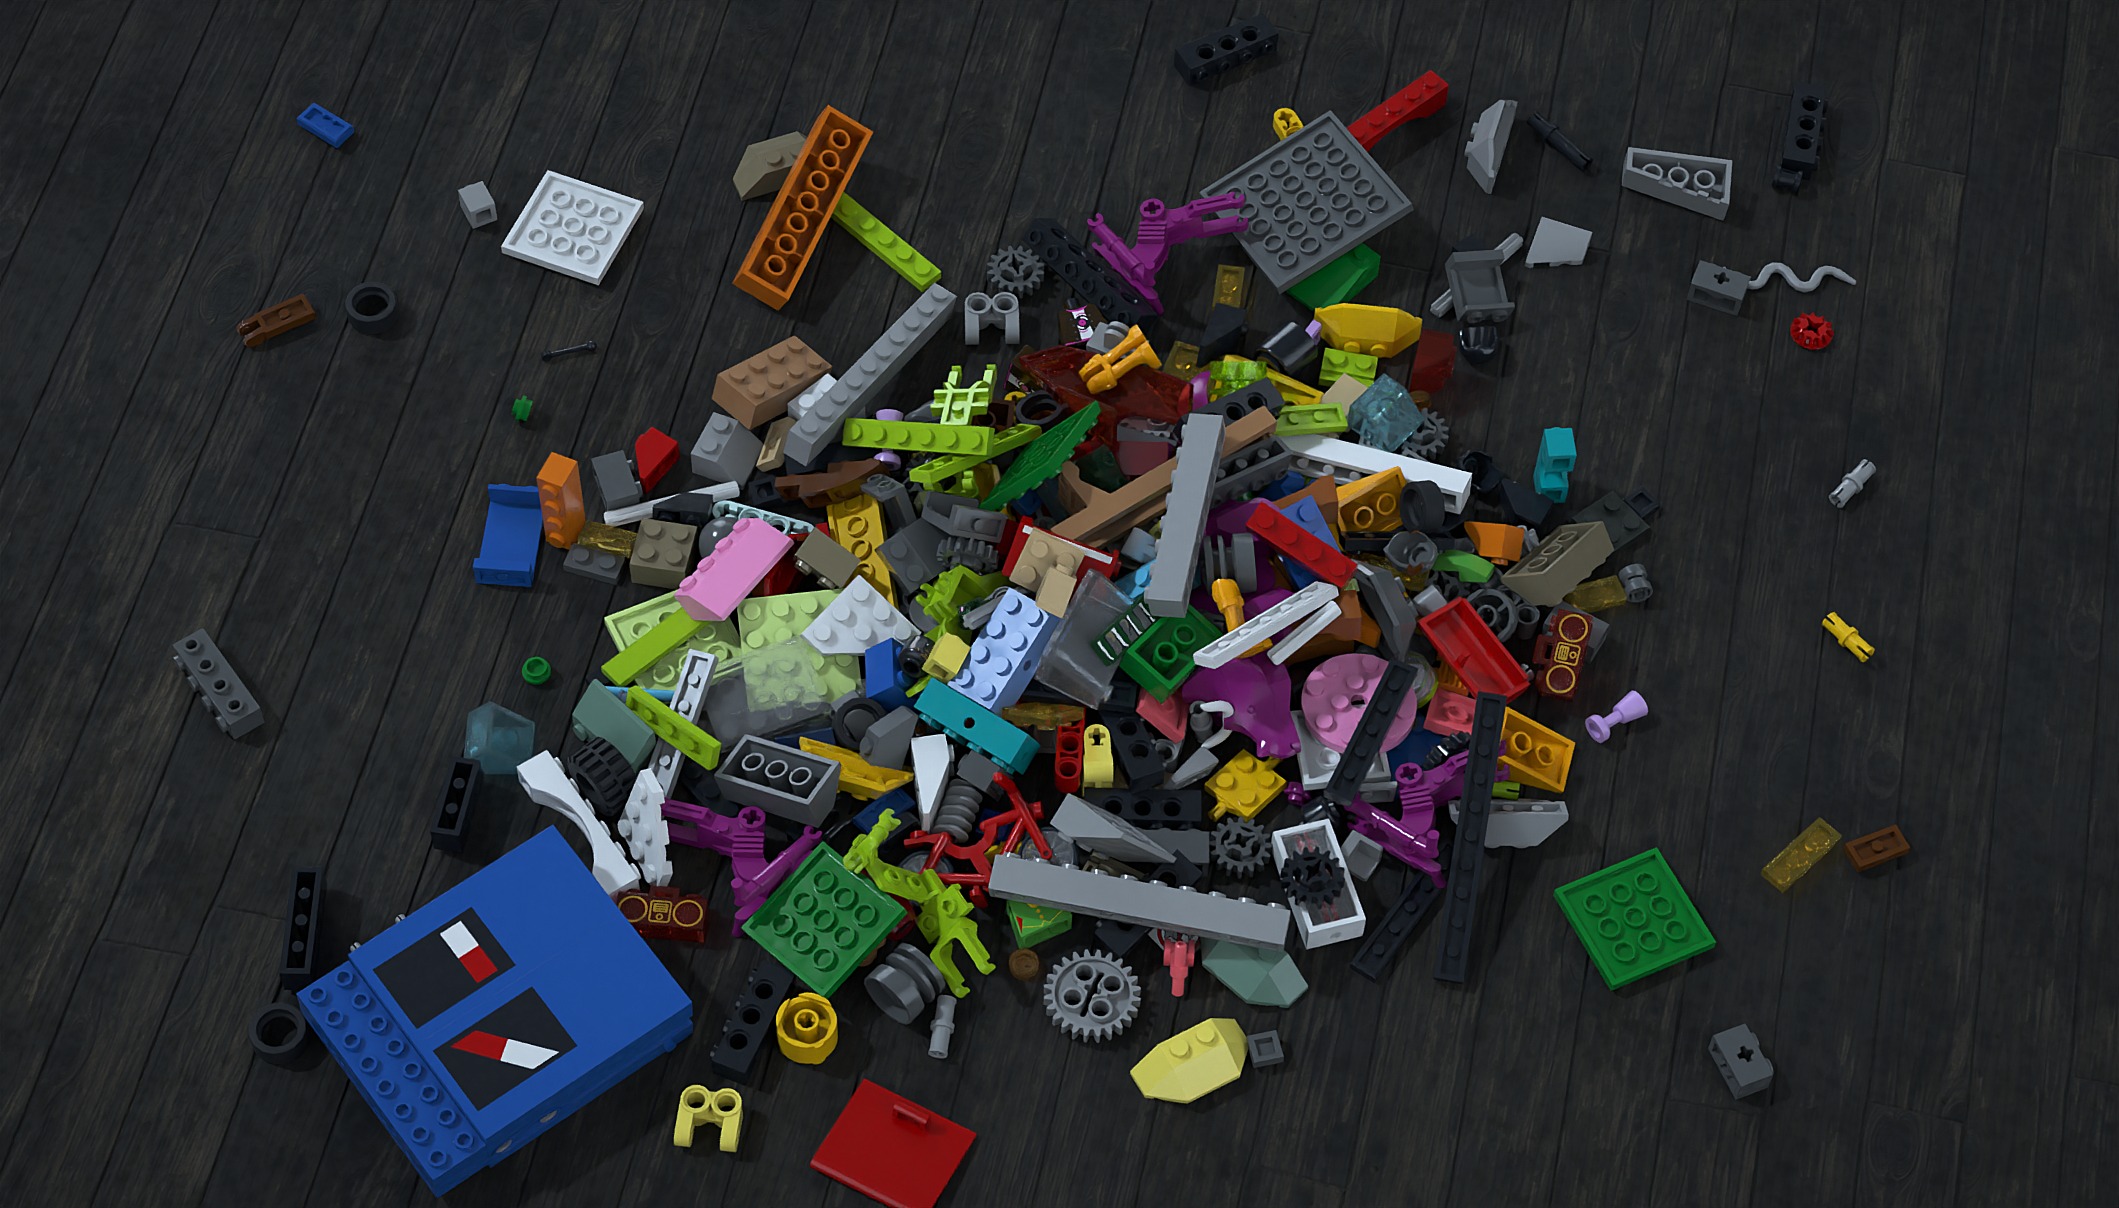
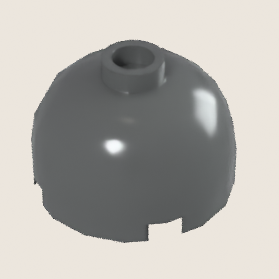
M1479 589L1468 596L1467 601L1501 643L1507 641L1515 632L1518 624V610L1514 602L1503 592L1493 589Z

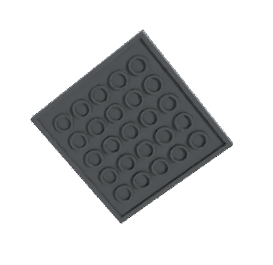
M1331 110L1199 192L1201 199L1229 194L1230 192H1235V198L1238 199L1241 194H1244L1245 204L1243 207L1213 213L1218 219L1238 215L1239 222H1242L1245 217L1248 218L1249 227L1246 231L1229 233L1279 294L1414 210L1408 198Z

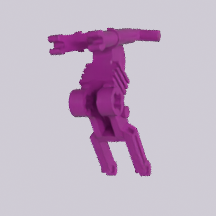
M1235 192L1194 200L1187 206L1176 209L1164 208L1163 202L1158 199L1144 201L1140 206L1142 221H1140L1138 242L1131 250L1124 244V240L1118 237L1104 223L1101 214H1096L1097 222L1087 219L1089 230L1095 233L1102 244L1099 246L1095 242L1092 243L1094 253L1102 256L1112 266L1111 268L1114 272H1117L1138 294H1141L1158 316L1163 314L1164 309L1158 299L1157 292L1151 286L1155 285L1154 274L1160 270L1165 260H1168L1170 245L1182 244L1192 237L1201 239L1234 231L1243 232L1249 227L1248 218L1245 217L1242 222H1239L1238 215L1202 222L1201 215L1243 207L1245 204L1244 194H1241L1236 199ZM1156 210V214L1150 215V211Z
M1505 740L1500 741L1498 757L1503 756L1507 751ZM1468 750L1450 757L1446 763L1430 771H1422L1421 767L1415 763H1405L1397 768L1395 776L1399 789L1400 805L1403 809V816L1400 821L1390 817L1386 811H1380L1362 800L1358 792L1351 808L1343 805L1346 810L1356 814L1354 816L1356 825L1351 822L1347 823L1348 832L1351 833L1355 830L1381 845L1383 850L1410 866L1429 874L1437 888L1445 887L1447 882L1441 872V865L1430 859L1439 856L1437 849L1439 832L1435 830L1436 815L1434 810L1440 806H1445L1455 796L1461 797ZM1507 764L1504 765L1502 771H1498V766H1496L1494 783L1497 781L1502 782L1509 778L1510 771ZM1410 775L1413 779L1409 781L1406 776Z
M664 797L665 803L660 805L661 816L664 815L697 823V829L667 822L669 841L702 849L709 847L716 850L720 855L732 857V870L735 879L731 881V886L735 894V905L743 906L735 913L736 920L732 930V934L735 937H741L744 934L741 927L813 852L811 849L822 841V832L817 831L816 834H813V826L808 825L804 829V835L785 851H781L778 857L769 864L764 858L766 835L764 832L765 813L760 808L754 806L746 807L740 811L738 817L729 818L713 813L709 808L667 799L666 797ZM751 819L757 820L753 822V825L747 824L751 821Z

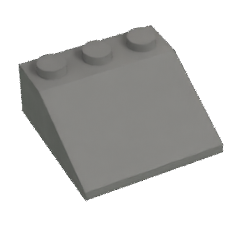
M1070 793L1067 794L1050 824L1060 830L1057 834L1060 838L1071 844L1076 840L1075 843L1088 852L1094 849L1093 852L1105 860H1108L1110 856L1125 862L1174 863L1176 860L1175 856L1124 819Z

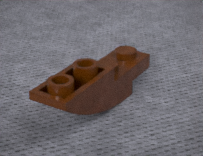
M869 458L865 461L854 462L845 460L840 463H829L827 473L815 472L810 475L790 474L785 477H776L774 487L785 501L802 499L808 508L824 507L864 494L860 485L866 483L869 477L876 474H884L890 477V472L880 459Z

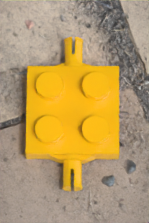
M1245 749L1239 752L1204 784L1205 791L1218 802L1208 812L1209 818L1211 820L1213 818V821L1216 822L1224 813L1229 812L1242 816L1243 820L1248 823L1286 788L1287 781L1273 771L1283 759L1270 756L1266 761H1261Z

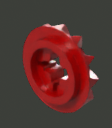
M1814 312L1810 315L1802 313L1800 317L1794 318L1790 328L1794 341L1807 349L1826 347L1831 342L1834 334L1832 322L1825 321L1824 315L1821 317L1815 316ZM1808 326H1811L1812 329L1817 328V333H1814L1812 330L1808 331Z

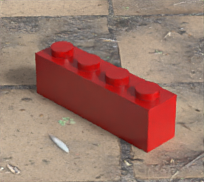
M1262 501L1245 524L1247 532H1252L1254 537L1324 583L1337 586L1338 592L1345 591L1358 572L1357 563Z

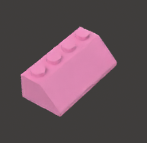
M742 518L734 524V530L716 544L714 552L699 562L697 565L698 569L680 583V588L673 596L692 620L724 621L794 544L793 540L760 518Z

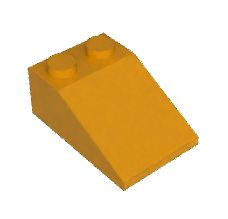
M1399 466L1336 488L1339 501L1338 523L1327 524L1341 551L1348 553L1339 543V531H1392L1403 524L1400 516L1399 501L1402 489L1407 483Z
M1506 706L1501 740H1505L1507 751L1497 759L1498 771H1502L1504 765L1507 764L1510 771V776L1507 779L1509 781L1520 782L1521 784L1556 793L1564 792L1575 742Z

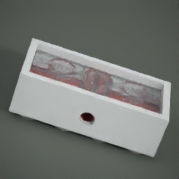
M1325 819L1274 831L1271 841L1272 855L1279 875L1281 868H1284V860L1286 858L1291 859L1293 851H1297L1301 855L1303 847H1307L1309 852H1314L1317 846L1321 854H1324L1327 850L1331 851L1329 858L1332 860L1338 857L1340 859L1338 867H1344L1345 869L1343 876L1345 878L1344 888H1342L1339 898L1334 897L1332 905L1324 901L1322 909H1318L1316 904H1311L1310 909H1306L1305 902H1301L1296 906V897L1288 898L1305 948H1315L1363 936L1366 918L1330 820Z

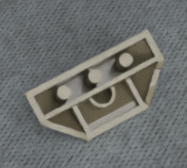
M796 131L749 145L733 177V183L741 200L780 190L807 136Z

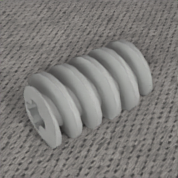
M953 779L949 782V788L945 793L942 807L938 812V818L935 820L931 834L947 832L953 839V843H965L968 841L967 833L972 830L970 823L975 821L976 816L974 813L979 811L978 804L983 800V796L976 791L971 783L961 779Z

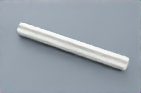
M736 481L690 491L692 493L713 494V503L738 497L740 493ZM676 495L607 511L604 513L605 524L608 528L640 521L642 518H652L653 504Z

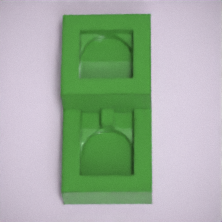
M1446 550L1445 553L1437 556L1432 570L1459 571V579L1462 582L1487 583L1495 571V566L1487 560L1467 552Z

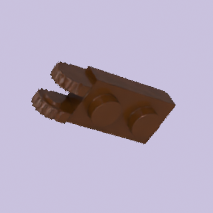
M300 294L254 314L253 317L237 324L236 330L239 335H244L243 342L246 347H255V345L262 344L265 339L272 338L316 319V314L305 295Z

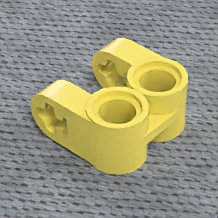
M1099 724L1089 726L1084 732L1081 772L1083 797L1084 787L1112 788L1113 755L1111 753L1110 733L1105 726ZM1093 735H1099L1101 739L1100 745H1094Z
M700 1085L687 1087L682 1092L674 1133V1145L690 1147L695 1126L711 1122L722 1128L720 1151L736 1152L743 1119L742 1100L739 1093L729 1088L711 1092ZM696 1102L704 1104L700 1108L690 1107L693 1103ZM724 1106H731L734 1108L729 1112H724L720 1110Z

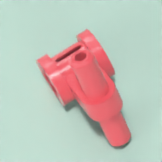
M1164 939L1163 965H1170V975L1173 977L1172 994L1176 997L1184 994V980L1188 976V967L1194 966L1195 940H1188V943L1183 941L1171 942V939Z

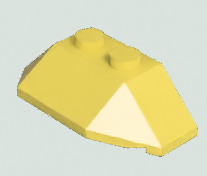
M1210 1018L1158 1044L1130 1071V1074L1145 1098H1158L1165 1101L1188 1104L1240 1077L1248 1052L1247 1037L1235 1019Z

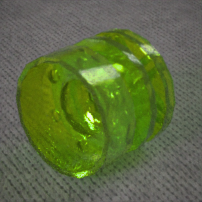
M1210 361V379L1222 382V388L1212 389L1210 394L1222 395L1224 397L1266 378L1267 362Z

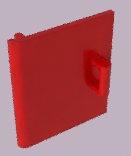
M864 1078L814 1155L810 1167L891 1208H933L977 1137V1133Z

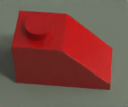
M651 427L645 434H641L635 443L640 484L645 495L680 458L678 442L654 427Z

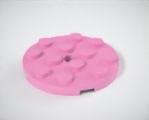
M1344 654L1324 661L1310 673L1303 686L1301 708L1306 727L1320 743L1336 752L1344 753L1389 664L1388 661L1368 654ZM1411 686L1379 750V754L1399 745L1411 731L1417 710V699L1413 686ZM1363 699L1366 707L1358 709L1352 706L1351 702L1362 701Z

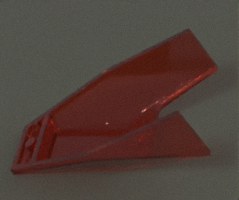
M1057 345L1019 357V363L1069 416L1077 413L1095 400L1099 403L1101 412L1096 417L1099 421L1087 432L1112 453L1116 452L1117 424L1121 423L1122 420L1139 416L1177 424L1180 416L1193 411L1194 384L1144 364L1135 366L1117 380L1118 384L1115 387L1092 395L1087 388V382L1083 381L1079 375V371L1092 357L1100 353ZM1123 358L1116 360L1112 366L1123 360Z

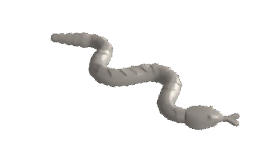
M1770 263L1762 269L1757 280L1749 282L1748 289L1761 288L1773 273L1782 274L1791 287L1796 291L1804 293L1813 291L1820 284L1823 276L1827 274H1832L1834 277L1847 281L1852 285L1856 284V280L1841 269L1823 266L1813 273L1809 281L1803 282L1796 277L1788 266L1782 263Z

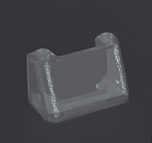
M1090 567L1066 608L1063 617L1049 638L1040 657L1034 679L1097 710L1101 701L1107 703L1114 689L1110 685L1112 677L1125 653L1112 665L1106 667L1089 643L1135 600L1101 572Z

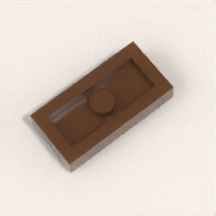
M1895 824L1845 843L1843 850L1858 873L1908 854L1910 846Z

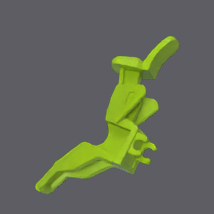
M961 564L949 572L940 573L939 578L934 580L932 586L928 583L920 586L921 590L926 591L927 599L921 594L916 596V601L924 607V614L926 616L930 614L939 623L938 626L924 636L936 643L948 632L951 635L960 637L969 646L973 630L969 627H964L963 623L965 621L961 614H967L968 609H972L981 603L996 589L1004 586L1014 589L1019 584L1010 581V577L1002 575V570L979 576ZM928 674L923 678H919L917 683L905 692L907 697L909 698L925 689L933 676Z

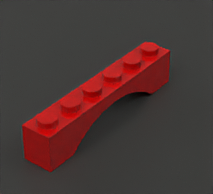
M1430 70L1348 126L1347 130L1368 152L1382 137L1399 125L1412 119L1427 118L1445 106L1449 84Z

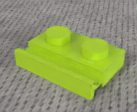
M1325 348L1318 385L1332 387L1346 373L1371 389V394L1378 357Z

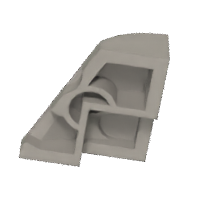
M1542 217L1530 247L1525 267L1533 268L1534 263L1549 262L1550 266H1559L1564 263L1581 265L1588 250L1592 232Z

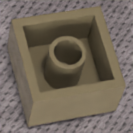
M642 518L629 564L632 583L678 590L680 583L688 576H691L698 550L697 526Z
M814 527L792 558L796 562L794 567L806 576L811 573L819 579L817 584L825 590L841 589L861 561V559L816 527Z

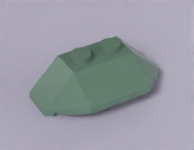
M1200 937L1202 966L1246 1003L1267 1006L1279 1005L1280 1007L1288 1008L1308 989L1307 983L1286 951L1278 952Z

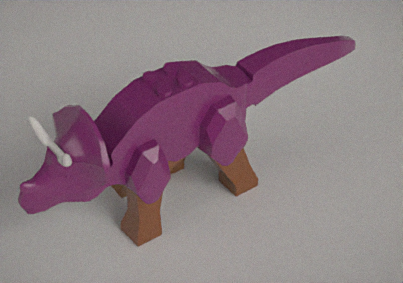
M1213 370L1201 372L1186 386L1180 400L1179 418L1208 404L1207 392L1209 384L1213 379ZM1321 476L1305 489L1273 502L1264 498H1254L1237 502V500L1224 502L1214 510L1209 509L1204 536H1210L1211 548H1217V535H1222L1225 547H1231L1233 534L1248 533L1245 524L1261 501L1279 512L1309 495L1313 496L1326 524L1338 523L1339 501L1334 476ZM1253 535L1257 592L1241 593L1245 603L1242 606L1245 623L1297 593L1277 552ZM1200 566L1201 585L1191 590L1189 604L1196 610L1201 608L1208 610L1209 613L1224 615L1220 613L1213 597L1207 595V590L1201 577ZM1356 589L1338 592L1339 596L1332 599V601L1340 608L1341 615L1279 665H1275L1267 655V652L1271 649L1269 648L1248 658H1233L1216 669L1201 666L1185 680L1181 688L1183 700L1189 705L1195 701L1205 702L1200 705V708L1212 716L1213 722L1216 725L1222 727L1216 734L1208 738L1201 747L1204 746L1208 750L1223 742L1232 731H1238L1251 737L1257 743L1258 757L1271 756L1277 759H1284L1301 752L1300 740L1290 713L1291 680L1286 669L1292 664L1323 655L1339 656L1354 653L1355 639L1361 638L1362 621ZM1324 605L1268 637L1272 641V647Z

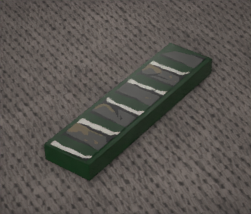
M1143 593L1089 644L1104 665L1108 667L1119 659L1162 616H1151L1149 605L1144 602Z

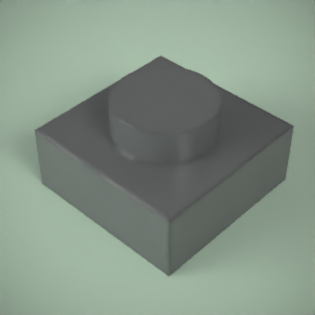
M1276 1030L1247 1036L1246 1041L1254 1068L1283 1062L1284 1055Z

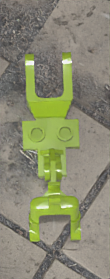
M996 364L987 365L983 381H977L969 389H959L962 381L961 366H952L948 382H943L944 390H934L935 400L934 404H931L930 407L932 416H942L940 424L971 426L973 416L987 414L997 380ZM972 467L953 474L956 477V484L948 491H943L939 481L932 484L923 483L925 492L936 491L974 498L979 501L978 506L982 502L979 487L976 485L975 472L972 471Z
M888 808L879 815V822L872 826V831L868 836L860 834L853 840V846L842 859L844 867L849 871L854 870L856 874L863 868H866L880 890L917 901L923 910L917 917V926L929 944L936 943L930 953V958L950 986L951 991L957 997L963 998L970 992V989L961 985L965 980L951 959L952 941L955 938L961 941L977 968L983 974L988 975L996 968L994 964L987 962L990 955L977 938V923L965 917L974 906L972 903H967L959 892L961 889L959 883L952 884L946 889L934 869H927L922 874H918L884 863L878 858V846L883 840H886L889 831H894L901 824L899 819L892 818L894 811Z

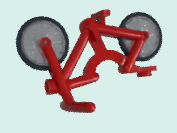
M996 772L993 775V781L1006 790L1010 797L1011 810L982 821L979 827L985 833L977 844L970 847H959L953 844V839L947 832L928 835L927 831L924 830L914 831L910 833V839L904 840V845L907 849L926 845L933 846L931 851H919L911 854L900 863L899 868L922 874L927 869H934L946 889L952 884L958 883L961 889H974L969 892L970 899L977 908H984L988 906V903L981 889L989 893L988 886L992 873V866L984 853L992 847L997 839L999 827L1016 821L1000 855L1006 852L1014 853L1025 829H1027L1029 835L1023 840L1019 848L1018 855L1021 856V859L1032 861L1033 858L1048 860L1050 865L1062 867V864H1072L1077 866L1079 849L1075 840L1071 844L1057 835L1060 830L1057 828H1039L1037 820L1044 819L1042 802L1028 804L1024 801L1016 784L1003 773ZM946 855L958 860H971L979 874L954 873L953 866L946 858ZM909 899L915 910H922L917 901Z

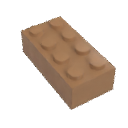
M794 335L719 373L712 399L747 429L751 430L788 410L787 403L827 373L830 375L832 365Z

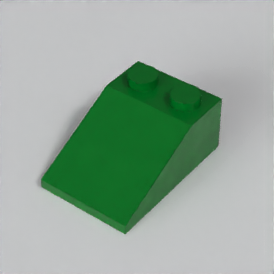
M1361 243L1287 289L1286 292L1314 313L1315 308H1326L1331 305L1348 303L1378 276L1381 256Z
M1188 603L1185 618L1162 616L1126 651L1119 667L1163 704L1199 666L1195 664L1193 654L1221 638L1224 634Z

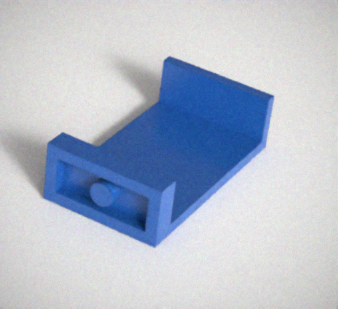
M489 484L490 505L480 558H475L473 564L476 583L532 587L543 527L538 487Z

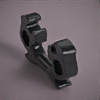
M841 791L836 793L834 807L827 815L829 818L836 815L838 816L837 820L822 834V841L829 847L832 841L844 829L854 824L853 817L858 814L857 811L851 814L852 798L849 794ZM796 822L791 823L787 829V840L795 843L804 835V829L808 825L804 824V828L797 830Z

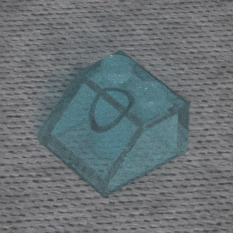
M1383 373L1350 405L1347 424L1348 427L1381 450L1392 453L1423 423L1424 418L1406 388Z
M492 701L487 702L468 713L464 758L480 760L482 771L485 774H518L517 766L532 758L535 722Z

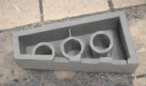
M1628 147L1623 164L1622 186L1724 221L1730 200L1732 160Z

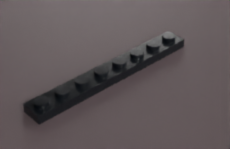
M601 667L585 677L588 686L594 679H597L604 686L617 687L602 673ZM655 734L656 744L659 738L657 734ZM687 755L685 756L677 782L701 807L709 808L713 813L729 818L738 817L740 811L745 807L740 803L724 799L714 774Z

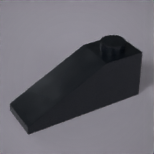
M1216 302L1200 344L1196 367L1202 368L1238 346L1241 336L1246 337L1250 322L1245 321L1247 310Z

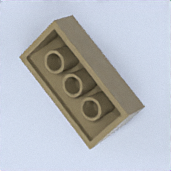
M1598 521L1558 526L1539 543V546L1534 547L1531 553L1525 555L1520 562L1516 563L1500 579L1505 586L1534 606L1546 605L1547 607L1558 605L1567 593L1575 590L1577 584L1592 574L1591 571L1597 566L1605 563L1606 558L1614 551L1604 522Z

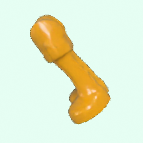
M1136 324L1130 328L1127 337L1115 348L1103 356L1097 354L1092 357L1079 371V375L1083 381L1087 382V388L1093 395L1115 387L1118 384L1117 380L1135 366L1147 364L1152 369H1158L1162 364ZM1137 348L1129 356H1127L1126 358L1112 366V364L1120 357H1122L1124 354H1126L1130 350Z
M1217 579L1212 584V597L1214 602L1217 603L1220 613L1225 616L1229 633L1245 624L1242 608L1245 604L1244 599L1233 579ZM1266 638L1236 656L1235 659L1248 658L1273 646L1271 639Z

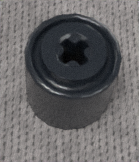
M1286 321L1255 348L1253 355L1256 363L1294 379L1316 359L1318 351L1314 340L1308 332L1294 322Z

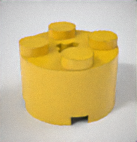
M802 993L799 994V997L791 1000L790 998L787 999L780 1006L776 1015V1029L781 1053L798 1063H812L816 1065L822 1063L832 1053L838 1039L837 1016L831 1003L821 995Z

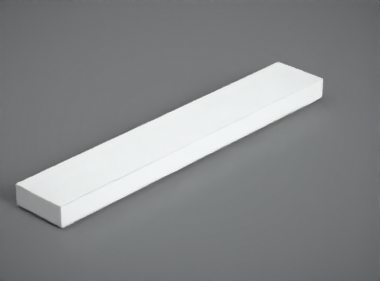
M1318 581L1312 583L1193 654L1195 664L1212 669L1218 668L1339 596L1337 586Z

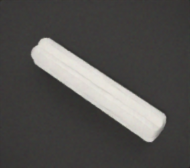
M1332 600L1326 603L1267 652L1269 659L1275 665L1282 663L1341 615L1338 605Z

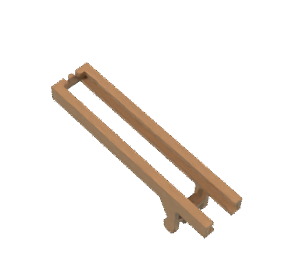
M1265 406L1226 427V437L1221 459L1274 436L1273 432L1276 431L1277 420ZM1176 456L1111 494L1081 481L1079 478L1080 470L1075 466V463L1070 462V460L1062 463L1063 469L1058 477L1059 490H1057V498H1059L1058 500H1060L1071 517L1050 528V531L1102 550L1131 533L1134 527L1139 528L1167 512V493L1172 492L1171 474L1173 470H1177L1178 466Z

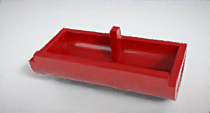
M1458 597L1417 622L1416 626L1425 635L1475 700L1477 699L1478 691L1507 696V705L1529 687L1528 675L1466 598Z

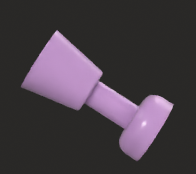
M884 409L877 411L876 417L877 420L902 421L903 413L897 410ZM882 449V453L877 454L873 458L880 459L888 471H895L901 467L900 457L890 449Z
M1630 691L1613 707V713L1605 718L1599 715H1592L1585 721L1586 728L1595 741L1602 743L1609 738L1610 727L1618 722L1624 724L1645 716L1648 713V708L1639 693Z

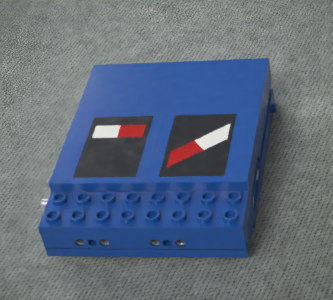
M551 825L408 917L400 914L401 921L396 917L395 925L362 946L359 943H354L357 949L353 945L350 947L352 952L348 954L349 960L296 993L302 1015L436 1198H439L485 1166L493 1167L665 1051H672L677 1043L693 1033V1023L689 1019L693 1016L692 1001L554 825Z

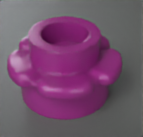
M1290 782L1288 789L1284 790L1288 797V802L1303 806L1305 802L1312 800L1310 796L1311 790H1304L1302 783Z

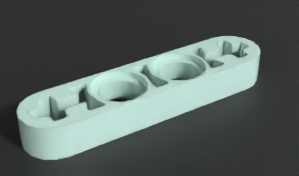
M727 500L717 502L712 509L713 519L721 517L720 515H723L725 512L730 513L726 514L725 517H736L739 520L750 517L760 518L771 526L782 525L785 528L782 533L786 536L790 534V529H793L791 534L811 533L814 529V526L807 522Z

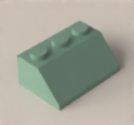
M594 679L572 713L573 731L582 741L586 739L590 742L595 737H602L613 744L626 758L638 777L641 770L648 769L656 747L655 732L600 681Z

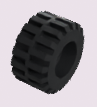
M595 737L568 757L567 765L572 779L576 782L581 794L596 810L610 817L626 806L637 776L626 758L613 744L602 737Z

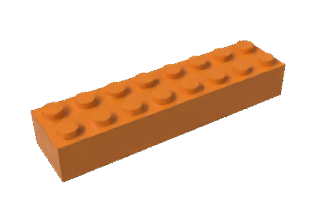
M829 105L822 111L732 283L733 285L778 311L789 300L873 131Z

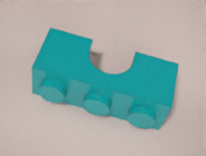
M1554 427L1544 429L1533 475L1536 493H1542L1554 500V503H1565L1569 488L1567 471H1573L1577 456L1572 428Z

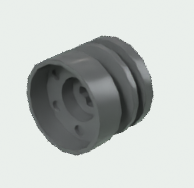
M1252 532L1233 534L1231 547H1225L1222 535H1217V548H1211L1210 536H1203L1200 566L1201 577L1207 590V595L1212 596V584L1217 579H1233L1240 593L1257 592Z
M906 943L898 945L894 949V953L886 957V965H878L864 981L868 994L878 1007L892 1019L905 1025L911 1023L924 1010V1003L932 1002L935 999V995L940 994L945 989L944 978L936 965L919 949Z

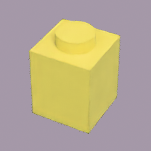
M946 632L935 643L922 669L944 684H947L958 673L971 647L965 644L960 637Z

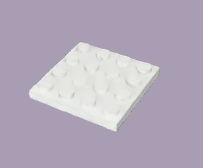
M547 170L501 246L502 253L599 285L643 211V202Z

